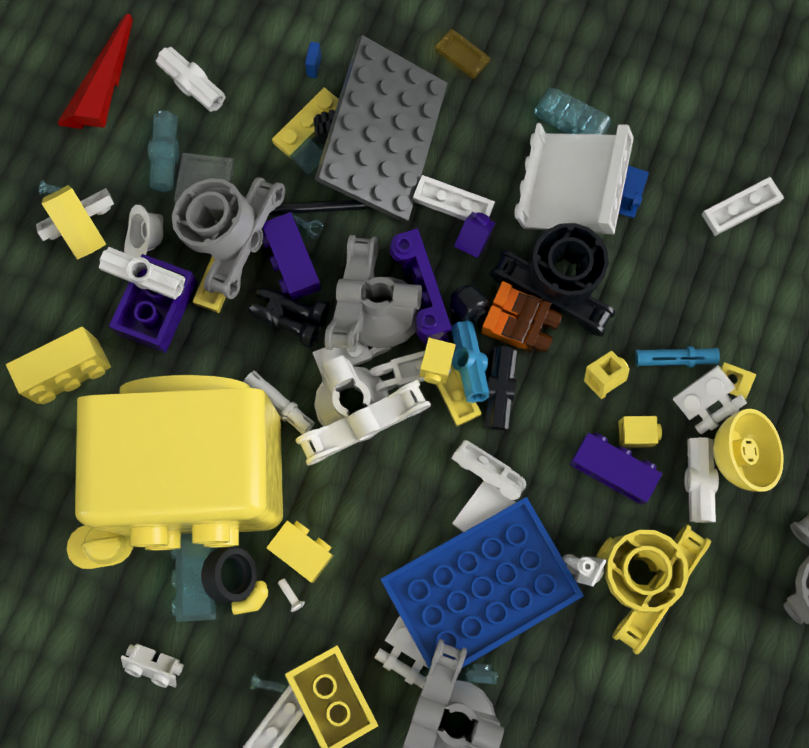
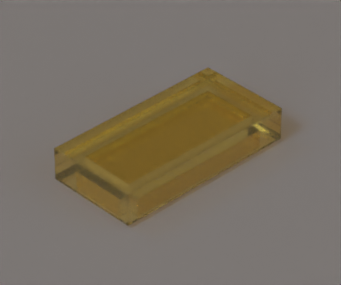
M453 29L436 45L438 53L473 79L490 62L488 55Z

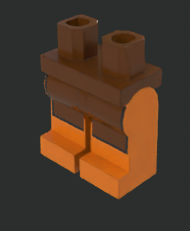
M502 281L483 324L481 334L522 348L531 353L532 349L547 353L553 337L541 333L540 330L543 325L557 330L563 315L550 309V302L545 300L543 302L537 297L522 293L512 288V285Z

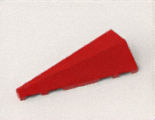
M126 14L121 19L58 120L59 126L83 129L84 125L105 128L114 86L118 87L133 22L131 14Z

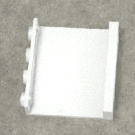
M537 123L535 133H532L530 139V156H527L525 161V179L520 183V201L515 206V218L522 228L547 230L558 224L577 223L589 227L597 234L614 235L633 143V135L629 125H618L616 135L545 133L541 123Z

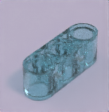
M551 87L546 89L534 110L536 116L568 134L605 135L612 123L611 119L603 112Z

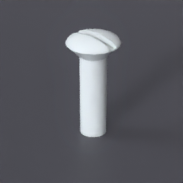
M285 578L278 582V585L292 605L291 612L299 610L305 602L298 600Z

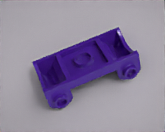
M417 228L397 234L392 239L390 255L396 262L401 264L404 275L413 274L412 280L414 285H421L422 310L417 314L416 333L425 345H427L428 338L449 343L447 332L451 331L452 327L419 230Z

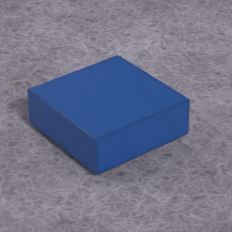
M311 42L307 52L305 67L308 77L317 78L321 61L320 43Z

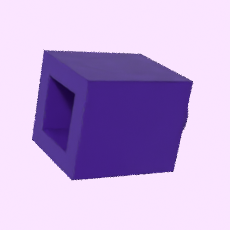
M472 212L466 218L454 247L478 258L483 252L496 223L491 221L490 217L486 214Z

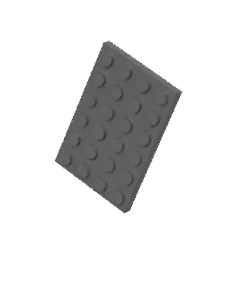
M363 35L360 36L355 45L314 180L403 223L409 221L414 203L413 196L421 179L447 82Z

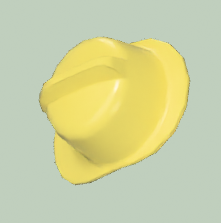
M86 525L76 529L71 534L67 543L69 559L74 565L82 569L116 565L128 558L133 550V547H130V537Z

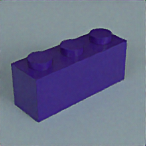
M289 212L266 221L263 225V244L265 249L271 247L273 256H270L269 259L274 271L280 270L283 279L278 281L284 295L289 293L291 299L295 301L320 291L319 279L292 213Z
M588 432L583 437L569 465L640 505L647 503L662 476V473L656 470L657 466L647 460L639 461L632 457V452L624 447L617 446L616 448L608 444V439L601 434L595 432L590 434Z

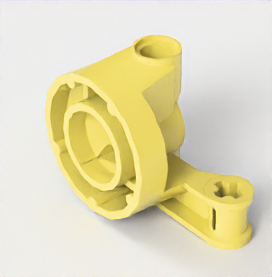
M688 524L682 527L674 540L656 530H637L614 539L609 537L598 551L596 558L606 560L604 565L605 579L610 592L622 605L632 609L619 623L612 638L615 640L620 639L633 649L632 652L634 654H639L648 643L669 607L683 595L689 576L709 548L711 540L700 537L691 530V526ZM632 557L634 560L640 559L649 566L651 572H656L648 585H639L632 580L628 571V564Z

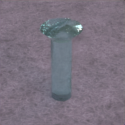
M44 180L39 184L40 195L45 192L54 193L62 189L61 187L47 185Z
M256 674L253 675L251 690L258 687L284 693L286 684L259 679Z

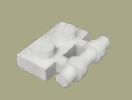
M718 365L673 397L675 403L689 420L698 414L701 416L703 421L695 426L701 435L709 429L712 431L717 428L719 422L729 415L732 416L739 412V409L747 404L742 395L733 400L728 396V393L735 389V385ZM719 400L723 407L711 414L707 408Z
M399 616L385 639L394 648L390 654L380 648L374 658L383 663L382 667L388 671L392 669L405 677V682L410 685L414 683L423 689L426 677L419 672L423 665L425 667L427 665ZM401 651L416 660L412 668L397 659Z

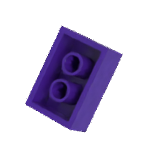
M142 254L141 257L148 260L149 263L183 276L185 278L183 291L174 300L152 290L141 289L134 283L129 282L109 328L118 336L166 353L197 285V280L190 271ZM148 269L139 271L137 277L145 276Z

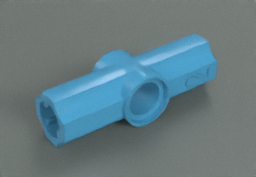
M457 322L451 326L453 342L456 344L452 366L455 370L460 371L466 402H483L489 398V389L485 376L488 358L479 350L473 322Z

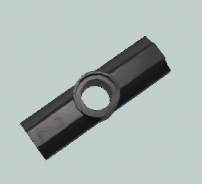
M501 346L494 347L491 375L488 376L487 381L489 398L484 421V428L490 430H508L511 402L514 400L516 388L514 373L517 350L511 347Z

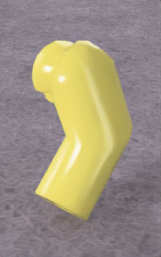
M256 581L253 591L246 599L232 602L233 614L258 611L268 597L267 584L264 581Z

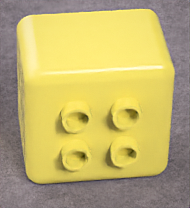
M171 375L149 377L123 384L120 387L119 394L77 398L76 518L80 523L88 527L130 537V547H145V550L181 549V535H192V544H204V547L239 546V532L274 529L283 519L281 417L264 390L250 388L248 384L242 381L216 376Z

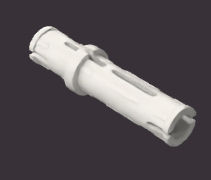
M253 371L245 378L244 383L248 384L250 388L265 391L280 415L281 420L290 423L301 434L312 429L315 422L302 413L295 402H290L256 371Z

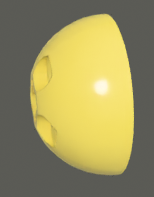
M745 409L727 418L718 429L714 439L713 452L718 469L729 482L741 489L755 492L772 489L781 477L784 461L782 444L774 425L763 413L755 409Z

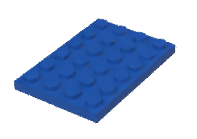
M527 497L380 579L428 669L430 668L439 639L444 640V644L460 650L463 647L467 649L463 668L584 596ZM443 653V656L455 659V657Z

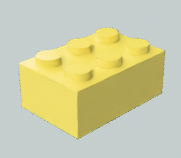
M82 326L7 363L6 367L19 394L37 404H46L56 398L55 395L63 391L69 392L80 387L81 382L89 378L96 379L105 374V370L111 368V365L98 339Z
M338 645L284 674L320 748H341L378 727Z

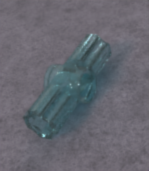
M159 111L157 114H154L153 137L148 143V156L151 163L150 187L159 192H169L174 189L175 163H178L179 147L176 140L177 116L168 111Z

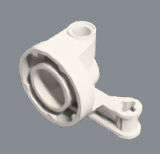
M338 356L322 366L324 370L322 371V383L316 391L314 406L322 428L308 431L296 438L295 441L297 444H301L307 457L306 464L308 466L313 465L357 442L372 438L378 432L400 421L428 409L431 404L422 395L418 380L402 386L391 395H389L388 391L377 392L375 385L382 382L379 376H372L370 370L353 366L349 359L346 360L345 356ZM355 388V390L362 392L364 396V408L349 415L348 409L340 404V393L345 389ZM311 442L313 443L316 452H313L310 445Z

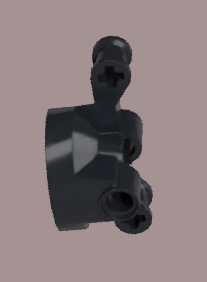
M563 223L547 229L537 240L529 262L510 251L503 250L501 252V259L495 269H491L489 275L499 283H502V281L512 285V287L541 299L543 302L544 300L550 302V309L558 310L573 318L593 335L602 337L605 334L604 328L609 319L615 316L616 312L609 305L591 297L592 292L603 281L609 265L607 248L601 237L593 230L577 223ZM564 257L567 261L577 265L575 268L576 275L573 277L562 275L555 269L556 263L561 262Z

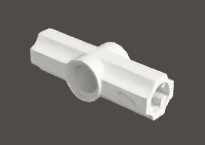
M172 47L164 48L160 51L156 60L157 65L174 79L175 84L184 94L189 97L192 95L210 112L217 111L223 105V101L226 98L225 94L208 80L204 71L196 63H189Z
M111 247L104 250L100 257V270L132 282L141 289H149L174 300L183 291L185 282L183 276L151 264L145 258H136ZM148 269L145 276L137 277L139 271Z
M690 438L687 440L688 467L684 477L685 489L689 492V522L713 523L716 522L715 493L719 485L718 471L714 469L713 439Z

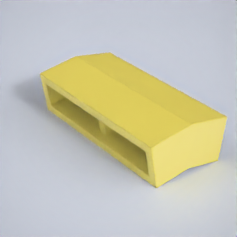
M69 185L43 197V207L77 260L106 245Z

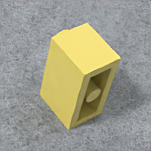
M297 520L294 524L287 521L267 546V549L311 583H314L333 558V555L329 553L332 547L319 537L316 541H313L307 536L310 530Z

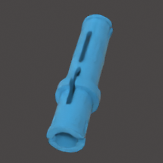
M687 346L686 349H637L635 351V364L637 367L655 365H686L687 367H694L700 364L718 365L720 359L718 348L695 349L693 346Z

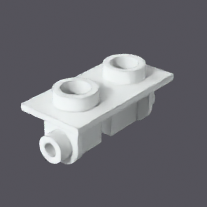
M566 554L562 557L577 583L594 587L595 583L604 574L605 559L583 555L579 559L572 554Z
M130 644L126 652L129 658L123 655L121 657L125 672L134 677H141V675L149 677L154 684L166 688L169 685L176 688V676L174 674L179 676L184 666L179 663V659L161 653L157 662H153L152 660L156 654L155 650L140 644L135 646Z

